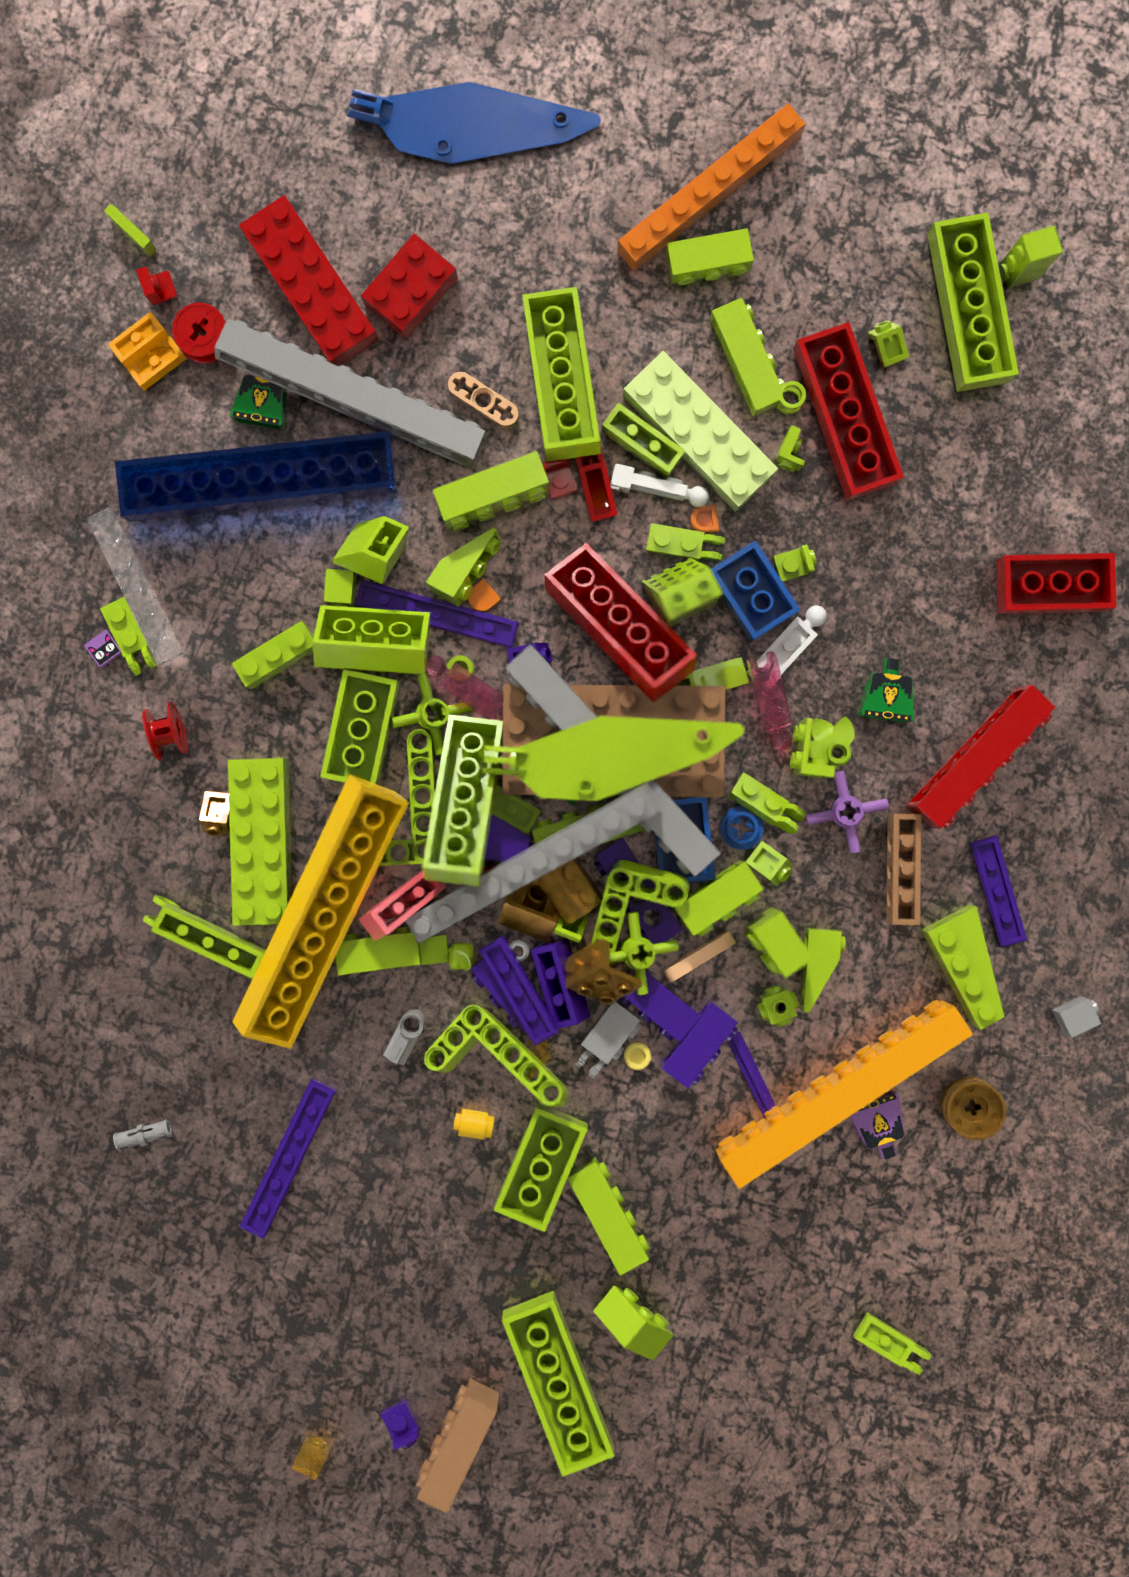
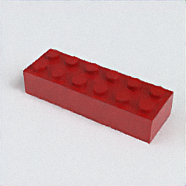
M285 195L239 224L246 239L329 363L339 367L379 341L376 331Z
M850 322L797 339L793 351L846 502L898 484L904 478Z
M587 543L544 574L545 591L653 703L695 671L697 654Z
M1032 684L1016 688L905 806L913 814H922L921 821L928 828L941 829L943 826L945 828L949 827L957 819L955 813L962 806L964 808L968 807L976 799L974 793L981 786L985 788L994 780L996 776L993 773L1000 766L1004 768L1013 760L1015 756L1012 753L1019 746L1023 748L1032 740L1034 736L1031 733L1038 726L1042 728L1051 720L1053 716L1050 713L1056 706Z

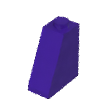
M492 814L485 855L486 860L504 862L535 844L530 842L529 835Z

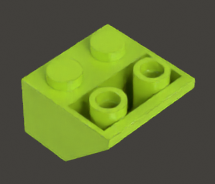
M386 516L357 523L333 558V563L383 584L405 550L409 526Z

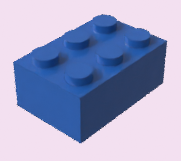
M756 540L711 569L722 592L720 597L750 643L801 610Z
M707 797L673 800L712 843ZM653 831L657 869L680 874L688 882L716 879L714 860L696 876L691 872L686 875L676 864L679 858L672 851L667 854L657 843L660 837Z

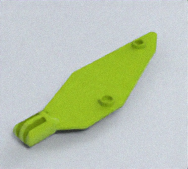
M600 716L520 747L484 745V751L511 752L510 758L483 757V762L510 764V769L483 768V774L517 775L540 798L597 801L711 758L742 736L744 727L740 723ZM705 730L708 733V738L705 741H700L697 738L698 731Z

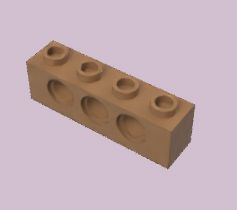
M887 814L886 923L892 925H920L922 814Z

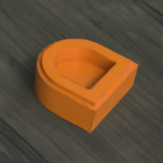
M716 504L697 507L693 510L690 516V525L694 531L705 532L704 534L719 532Z
M484 578L472 588L471 595L468 598L472 608L481 612L489 611L501 601V598Z

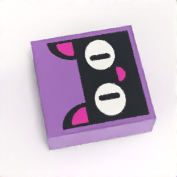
M104 630L84 645L100 668L105 667L122 654L109 630Z

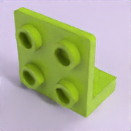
M806 718L801 720L799 725H795L793 731V741L797 742L796 752H792L790 758V769H794L793 775L822 779L833 778L836 766L828 765V760L815 758L808 760L813 719Z

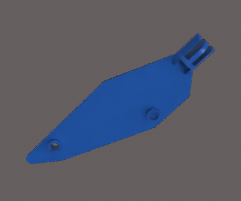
M472 82L387 97L353 89L351 95L354 98H351L349 103L352 109H349L347 117L380 125L398 151L448 164L566 143L597 128L601 123V118L596 113ZM559 116H563L566 119V121L564 123L557 122L556 118Z

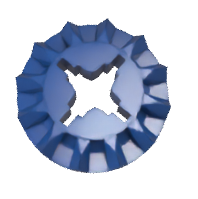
M737 806L728 810L720 824V833L725 843L740 850L755 846L762 838L764 832L762 818L743 806ZM746 816L745 826L749 827L753 832H743L739 839H737L738 830L730 825L731 823H741V820Z

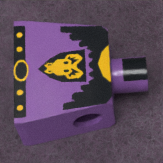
M890 1089L849 1116L863 1144L868 1149L878 1147L881 1159L896 1156L897 1152L893 1141L905 1137L899 1095L894 1089Z

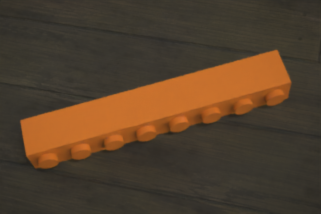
M787 103L618 240L617 252L635 272L665 248L667 243L676 239L800 139L806 123L792 106Z

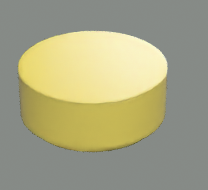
M642 1042L630 1043L624 1051L625 1063L633 1070L646 1068L651 1061V1052L648 1046Z

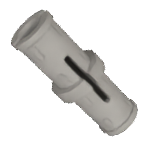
M166 1119L146 1126L145 1124H140L135 1129L115 1133L113 1135L115 1148L120 1151L136 1145L143 1147L149 1145L151 1141L171 1137L172 1127L170 1121Z

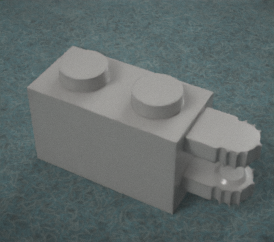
M617 1000L612 1004H608L581 1040V1045L585 1049L574 1066L579 1069L586 1063L590 1054H594L599 1059L589 1070L588 1076L593 1079L605 1063L608 1065L611 1059L616 1061L625 1049L622 1045L626 1039L630 1038L632 1040L641 1028L638 1025L640 1022L639 1016Z

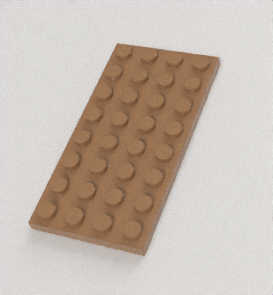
M503 684V746L520 747L562 731L560 727L554 729L545 720L544 717L547 713L541 706L536 709L526 699L525 696L528 692L522 685L517 688L514 684ZM569 685L597 717L610 716L725 722V686H674L653 703L637 685ZM700 730L697 733V738L700 741H705L708 738V733L705 730ZM724 749L711 758L655 778L654 780L669 797H724ZM503 752V758H510L511 752ZM503 763V769H510V764ZM503 775L502 795H537L517 775ZM616 793L611 796H621V794Z

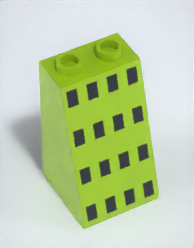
M687 558L641 581L656 614L669 627L713 607L722 595L711 569L692 558Z

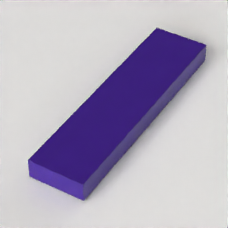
M997 835L969 842L998 946L1002 948L1027 941Z
M503 935L480 948L479 951L532 1044L535 1046L556 1035L559 1032L557 1026L505 936Z

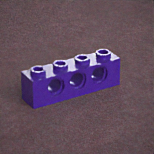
M620 838L595 855L598 860L594 862V865L603 877L606 874L609 876L613 864L617 861L639 862L624 838ZM627 875V877L620 880H628L629 877ZM650 879L642 881L646 887H655ZM629 899L626 914L638 911L639 922L642 928L641 937L646 938L652 944L666 942L683 931L667 905L646 899H641L637 902ZM653 909L658 912L659 917L656 923L647 924L644 922L643 916L647 910Z

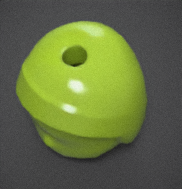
M466 942L452 944L447 951V961L450 969L470 970L476 961L474 946Z

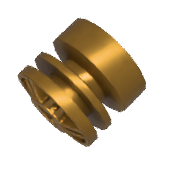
M975 1076L957 1078L945 1087L941 1096V1111L944 1119L959 1135L965 1138L985 1140L993 1137L1005 1122L1006 1104L1002 1095L992 1085ZM969 1100L977 1104L972 1107L971 1112L965 1108V1106L969 1105Z

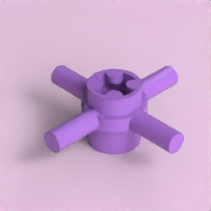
M845 771L835 772L834 777L839 798L833 802L830 810L807 814V825L833 821L837 826L845 828L850 853L860 852L856 826L862 821L864 814L889 809V803L887 799L861 803L857 798L849 796ZM845 804H850L852 814H854L853 819L840 815V811L846 808Z

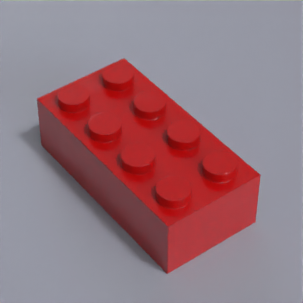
M1115 553L1004 555L996 560L997 614L1107 612L1117 608Z

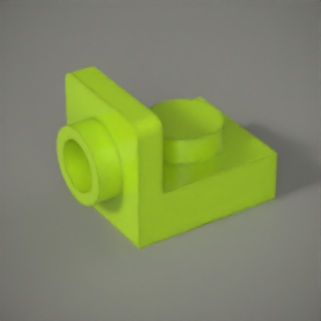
M884 321L874 326L875 329L868 332L869 338L875 342L881 366L887 367L910 357L902 326L891 323V321Z
M792 425L786 432L775 458V461L780 463L779 466L790 472L800 471L805 464L804 460L791 455V453L796 455L802 439L798 438L801 429Z
M807 544L798 549L772 557L776 572L782 582L812 574L815 571L814 566L817 565L815 553L813 550H809Z
M763 841L760 842L746 861L749 866L776 886L789 878L792 872L791 868L793 867V864L787 858Z

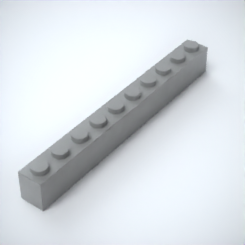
M227 319L215 345V358L468 468H471L484 437L485 430L481 429L475 422L462 421L447 410L439 411L430 407V404L422 399L414 400L405 396L399 389L384 387L374 378L361 377L354 374L346 366L340 365L338 367L329 363L321 355L308 354L296 344H285L278 341L274 335L268 332L260 333L253 330L243 321L237 320L235 322Z
M529 645L505 667L510 672L507 678L517 688L522 685L528 692L525 696L526 699L536 709L539 706L542 707L547 713L544 717L545 720L554 729L560 727L563 731L597 718L532 645ZM654 779L650 780L648 784L660 803L661 808L656 814L639 823L648 833L653 830L660 837L657 843L667 854L672 851L679 858L676 864L686 875L691 872L696 876L719 856L720 852ZM642 783V784H640V785H637V786H634V787H632V788L626 789V790L621 791V792H619V793L621 794V796H623V795H625L626 793H628V792L634 790L635 788H637V787H639V786H641V785H643V784H645V783Z
M648 782L487 870L482 874L481 887L462 884L424 905L405 921L417 942L420 943L656 814L661 805Z

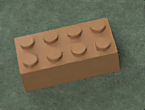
M471 1378L466 1386H460L454 1399L456 1402L453 1411L448 1410L442 1424L441 1434L436 1435L430 1448L428 1460L424 1459L418 1472L419 1477L415 1485L419 1488L417 1499L448 1513L497 1413L499 1392Z

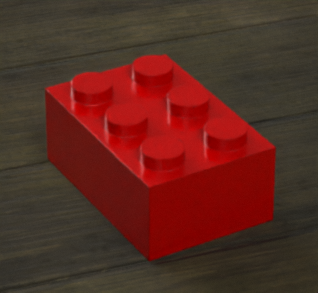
M414 233L362 293L361 297L364 305L406 340L458 280L457 270Z

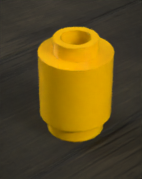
M462 1108L461 1114H455L453 1130H458L457 1136L480 1140H484V1137L491 1138L494 1116H489L488 1112Z

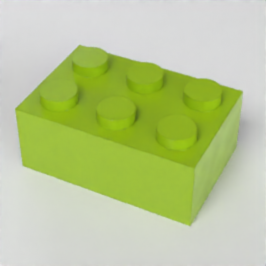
M737 861L716 875V879L708 880L690 892L682 906L673 907L693 936L698 934L701 937L714 929L712 925L719 919L723 921L728 920L737 913L735 908L741 904L748 906L760 898L758 893L764 889L745 861Z
M770 907L744 925L748 930L744 933L753 947L763 952L759 957L768 970L770 969L775 975L779 973L786 978L813 960V957L782 911Z

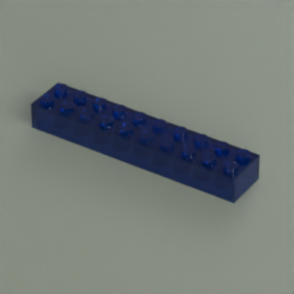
M389 431L115 461L120 516L128 522L398 493L393 438Z

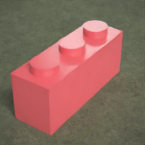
M422 869L361 916L359 921L374 941L387 936L442 892L446 885L444 882L425 880Z

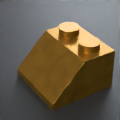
M577 857L536 879L567 925L587 914L600 904L603 899V894Z
M535 879L508 894L497 923L549 943L560 914Z

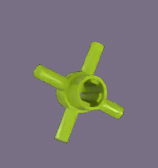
M428 673L417 675L423 701L417 705L415 713L392 717L391 725L392 728L417 723L422 729L430 731L435 755H441L444 742L440 728L446 724L449 715L472 711V705L470 701L446 705L443 701L433 698ZM427 707H430V710L433 712H438V716L433 718V722L427 720V711H425Z
M632 911L627 913L630 936L621 941L619 951L609 953V964L624 962L626 966L634 969L635 977L642 980V987L637 989V994L644 995L648 994L645 969L653 964L655 955L678 951L679 947L676 940L652 944L646 938L641 937L638 911ZM639 946L641 952L640 956L638 958H632V954H637L639 952V948L637 947Z

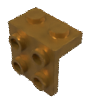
M602 938L567 957L565 966L567 971L566 988L576 991L579 995L598 999L603 1004H612L616 1000L641 988L642 980L609 967L610 942Z

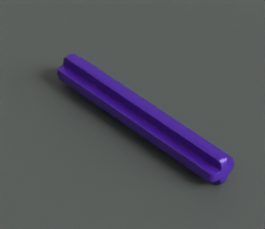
M737 1031L734 1037L727 1043L763 1117L766 1118L764 1113L772 1109L776 1104L740 1031Z

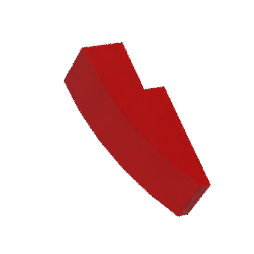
M602 450L601 454L574 458L591 522L618 515Z

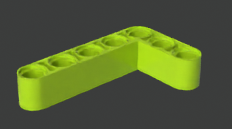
M422 729L413 730L407 737L412 840L390 841L379 866L423 864L424 858L420 855L419 851L421 845L427 843L428 831L420 830L418 821L422 816H428L431 819L436 791L435 751L431 734ZM421 734L425 735L428 740L426 747L421 750L416 749L414 746L415 737ZM419 762H426L429 766V772L426 776L419 777L415 772V767ZM421 789H427L430 792L431 797L426 804H420L417 801V793ZM396 845H402L406 849V856L403 860H397L393 856L392 852Z
M627 860L617 861L613 864L608 876L592 943L602 938L610 942L609 953L616 952L630 895L672 907L682 906L686 902L690 884L688 880L680 874ZM619 871L624 872L628 875L629 879L620 880L616 877L615 873ZM644 879H651L655 882L656 886L652 888L646 887L642 881ZM673 886L680 887L683 893L675 895L670 892L669 888ZM616 897L621 900L622 904L619 906L613 905L609 898ZM611 923L616 929L612 931L606 930L603 924Z
M478 1005L466 1007L425 1053L424 1061L430 1070L448 1073L480 1041L543 1104L558 1108L564 1106L569 1100V1090L566 1085L490 1011ZM477 1012H480L482 1016L479 1024L474 1025L473 1017ZM499 1030L500 1040L493 1044L491 1040L492 1034ZM461 1032L463 1034V1041L459 1046H456L455 1037ZM518 1049L520 1057L518 1061L512 1063L510 1055L513 1050ZM443 1053L445 1057L444 1063L438 1067L436 1063L437 1056ZM537 1067L539 1077L535 1082H531L529 1074L533 1068ZM553 1087H557L559 1090V1096L555 1101L549 1099V1091Z

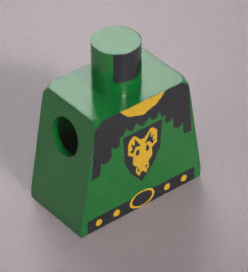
M245 375L234 401L230 417L236 423L286 431L287 389L260 377Z
M884 658L882 673L873 672L869 674L857 717L904 723L914 722L912 677L899 675L901 660Z

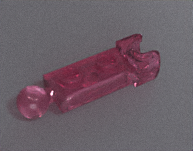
M769 651L766 653L767 663L765 666L758 667V664L751 657L747 658V665L750 677L752 678L764 730L766 732L774 730L771 737L773 747L778 750H786L792 744V735L784 727L793 725L778 659L774 652Z
M431 656L427 659L426 672L432 677L441 676L444 678L439 685L441 688L486 719L503 721L498 714L499 708L503 707V694H500L457 663H454L452 668L448 669L445 660L440 656Z

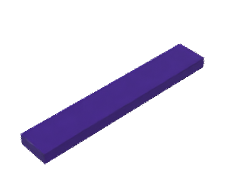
M362 579L354 605L358 608L430 612V627L507 648L513 647L519 625L518 621L462 606L458 607L451 603Z
M314 1078L311 1079L239 1228L262 1239L266 1237L337 1089Z

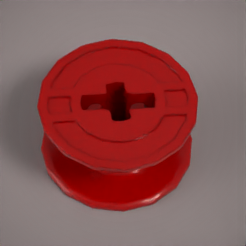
M195 302L186 305L177 313L173 321L172 335L174 341L189 359L197 363L209 364L218 361L215 358V345L225 326L226 320L217 308L207 303ZM201 330L207 332L203 337L200 334L198 335Z
M168 702V717L155 720L148 709H143L142 712L146 738L154 757L158 761H162L164 758L163 746L173 743L177 744L182 754L188 753V741L184 724L173 702Z

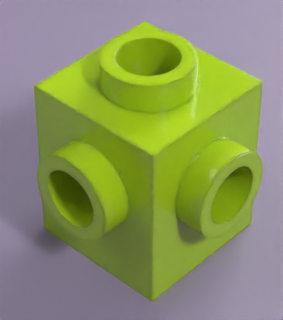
M775 985L765 989V993L759 995L761 1003L757 1004L760 1015L763 1020L767 1019L771 1025L776 1024L777 1027L790 1024L793 1022L792 1018L798 1016L795 1010L799 1008L794 992L789 993L786 987ZM784 1003L785 1009L776 1012V1004Z

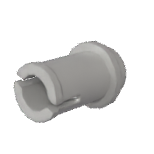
M515 940L510 943L514 953V947L520 946L523 948L524 952L522 954L515 953L519 962L524 961L529 955L528 945L522 940Z

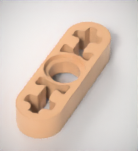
M456 372L449 378L448 387L454 398L501 428L509 429L517 424L519 419L518 409L512 402L464 372ZM465 380L466 387L473 391L470 400L467 399L469 392L464 389H460L459 392L456 391L457 388L454 384L456 381L461 383ZM482 393L488 394L491 397L490 405L479 407L476 404L478 395ZM496 401L500 402L498 404L500 410L504 412L508 409L511 410L512 419L507 418L505 421H502V415L497 410H494L493 415L490 414L495 408Z
M727 930L671 963L661 972L667 982L671 983L734 945L736 941L730 931Z

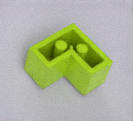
M613 1286L593 1312L625 1349L654 1361L674 1336L667 1327L669 1322L661 1314L656 1313L654 1315L646 1307H641L637 1303L639 1300L638 1296L629 1288L623 1290Z

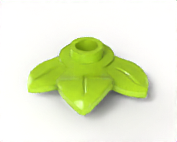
M845 716L833 726L825 720L814 719L811 730L813 740L810 741L809 757L811 759L828 760L829 765L836 767L847 764L851 758L850 744L855 737L851 721ZM835 748L840 749L842 752L839 759L835 758L832 754Z

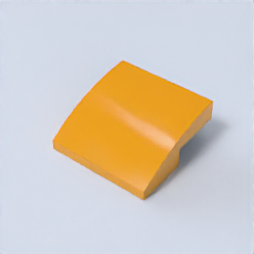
M151 311L108 344L143 391L147 390L187 359Z

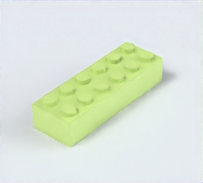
M664 351L624 388L623 398L650 426L685 450L683 457L685 462L735 513L778 470L769 458Z

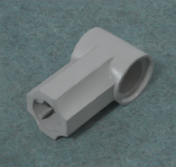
M409 1009L401 1017L383 1054L389 1061L405 1065L426 1023L425 1016L420 1010ZM411 1017L417 1019L419 1028H408L405 1020Z

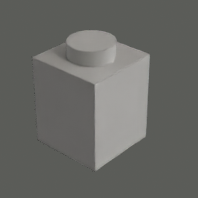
M1083 996L1052 1009L1062 1033L1070 1038L1101 1024L1098 1017L1101 1013L1097 1004Z

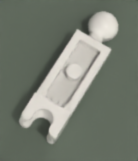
M615 464L611 480L612 490L629 494L630 489L680 501L687 499L695 507H703L709 501V492L702 486L688 489V485H683V481L680 479L668 477L666 480L656 478L654 473L641 471L640 474H636L633 467Z
M815 605L808 608L804 622L797 616L748 669L747 675L752 676L757 671H763L766 674V680L762 684V688L768 690L818 635L812 628L819 627L825 623L827 613L823 607Z

